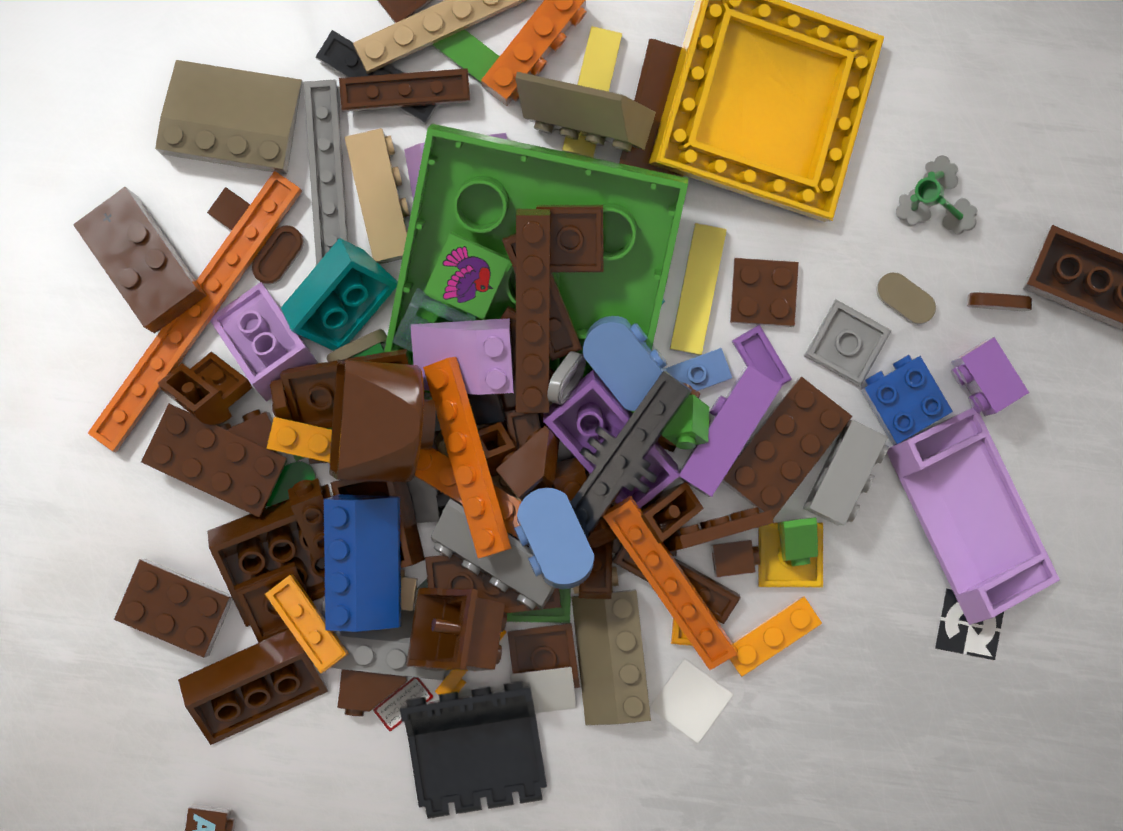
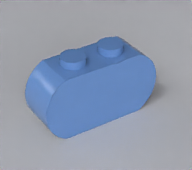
M619 316L604 317L596 321L589 328L584 341L583 356L621 405L627 410L635 411L662 372H667L665 366L668 364L657 349L651 351L644 342L647 336L638 324L631 325L626 318Z
M541 488L528 494L519 506L517 513L519 526L515 527L514 530L522 546L528 544L533 556L528 558V561L535 576L537 577L542 574L545 583L558 589H570L580 585L588 578L592 571L594 553L567 495L553 488Z

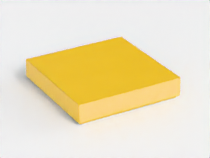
M778 523L758 527V549L760 555L758 587H823V523H817L818 557H811V564L791 566V560L783 561Z

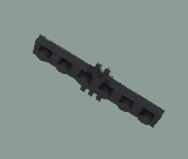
M663 371L617 437L598 425L595 432L603 437L604 441L601 443L596 438L590 436L587 442L597 449L596 452L593 453L585 447L579 452L596 465L570 502L587 539L624 487L630 491H633L636 487L647 494L650 487L640 479L644 476L654 483L658 478L648 469L651 463L645 457L692 392L691 389L666 371Z

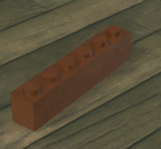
M517 209L516 413H549L547 393L549 387L550 209Z

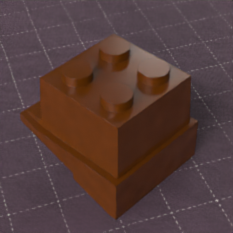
M418 588L406 666L430 671L495 670L496 664H499L502 656V646L499 645L500 634L504 631L507 623V613L504 612L505 603L477 597L478 590Z

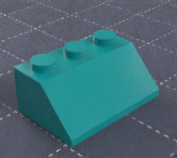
M339 238L283 304L281 310L292 332L335 351L350 343L397 288L398 281L366 251Z

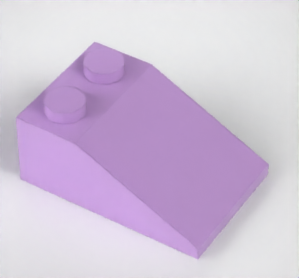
M262 282L221 309L210 320L250 383L266 402L272 398L271 381L281 379L280 374L283 370L318 364L300 335L291 331L282 310Z
M510 318L411 324L413 364L421 368L424 390L430 391L423 367L449 357H457L467 394L514 393Z

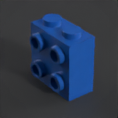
M910 355L903 357L893 363L894 371L885 376L882 371H879L865 379L868 386L861 389L862 394L892 445L904 441L953 412L921 356L913 360Z

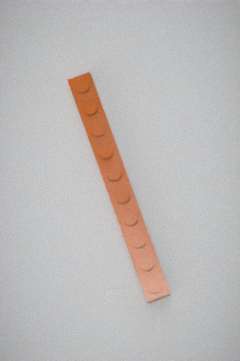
M276 171L272 173L196 280L207 296L160 330L88 431L90 436L115 453L118 451L161 391L158 382L178 367L300 196L302 190Z

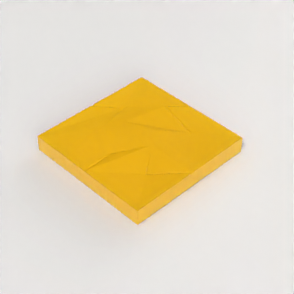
M695 0L649 164L823 222L833 221L884 36L783 0Z

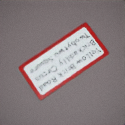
M413 677L375 707L373 711L385 727L392 731L402 723L400 708L407 705V699L426 697V702L433 698V695L420 678Z

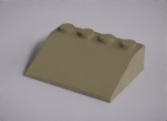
M176 60L160 116L155 149L161 155L287 174L302 79Z

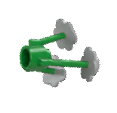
M941 155L934 162H928L925 165L927 173L917 183L915 189L911 190L909 195L903 194L899 197L900 205L896 209V215L900 219H907V223L911 226L916 225L918 221L922 223L929 221L931 218L929 208L937 204L946 209L947 215L943 219V226L946 229L953 230L955 234L959 235L964 230L970 231L976 226L977 221L974 216L977 215L978 210L975 206H970V202L965 198L957 200L955 205H952L944 198L945 189L955 188L958 184V177L955 175L958 172V166L954 163L950 164L947 156Z

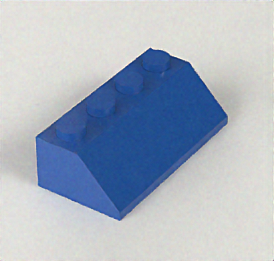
M338 494L324 499L325 629L328 631L361 632L401 627L400 496Z

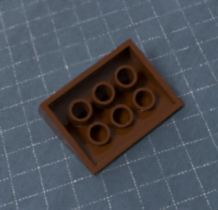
M323 485L325 499L332 497L333 494L329 485ZM289 499L265 508L261 517L249 514L207 531L211 554L246 627L250 626L236 596L234 585L295 562L311 600L314 601L325 596V556L319 559L312 557L292 511Z

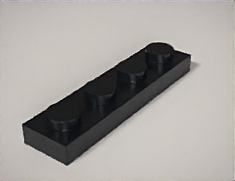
M331 30L316 55L317 60L347 78L404 73L389 64L367 74L353 46V42L334 30ZM438 105L401 107L399 109L426 125Z

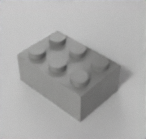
M850 420L839 433L803 509L835 525H845L846 522H853L860 508V505L856 503L860 493H867L875 477L870 474L874 465L877 463L881 464L887 454L889 446L885 445L888 437L855 420Z

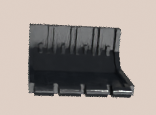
M523 681L503 684L504 690L491 692L490 686L471 689L472 695L459 697L458 691L439 694V700L426 702V697L407 699V705L401 706V721L405 723L418 806L419 808H426L427 819L450 815L448 803L454 802L456 814L482 810L480 799L482 797H486L488 809L514 805L513 792H518L520 804L543 800L541 788L547 787L531 686H523Z

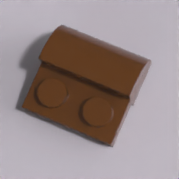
M212 351L190 369L181 363L158 382L159 387L165 394L199 421L208 425L220 424L233 417L228 408L252 389L246 377Z

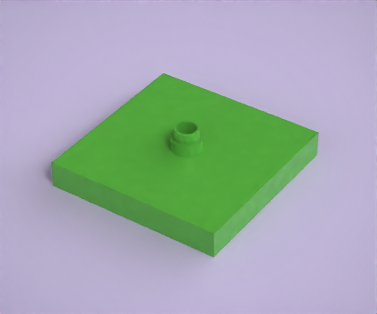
M431 124L427 128L384 352L408 349L411 363L414 365L411 324L483 320L423 293L450 232H453L509 257L502 239L516 233L517 209H536L537 205H603L604 271L552 272L582 345V350L577 351V353L583 354L584 341L589 328L599 319L608 316L623 317L631 325L638 324L647 336L644 342L652 351L687 192L688 178ZM511 261L484 320L500 319L508 306L516 310V273ZM549 356V368L556 371L566 356L551 361ZM587 361L582 378L593 370Z

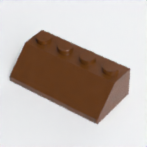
M649 39L634 101L655 111L656 114L645 150L632 147L630 152L622 151L620 164L681 177L684 176L649 164L682 47L656 39Z
M289 629L178 679L185 707L210 745L328 692L322 675L313 666V662Z

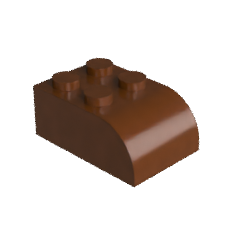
M354 480L330 482L333 496L338 494L400 496L401 568L412 566L425 560L411 496L406 482Z

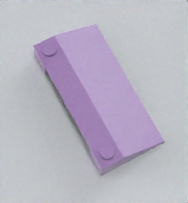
M973 407L889 447L887 451L889 459L969 625L991 619L1060 580L980 413H977Z

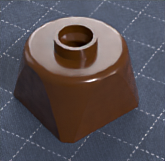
M337 360L329 474L336 480L410 482L413 480L418 467L420 450H431L436 417L435 401L424 399L423 376L418 365Z

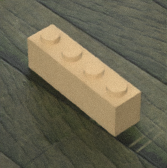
M380 128L346 136L344 138L372 257L379 264L401 260L408 232L404 217H409L410 214L406 198L400 199L397 186L402 185L398 166L392 168L389 156L395 154L391 135L385 136L383 129Z

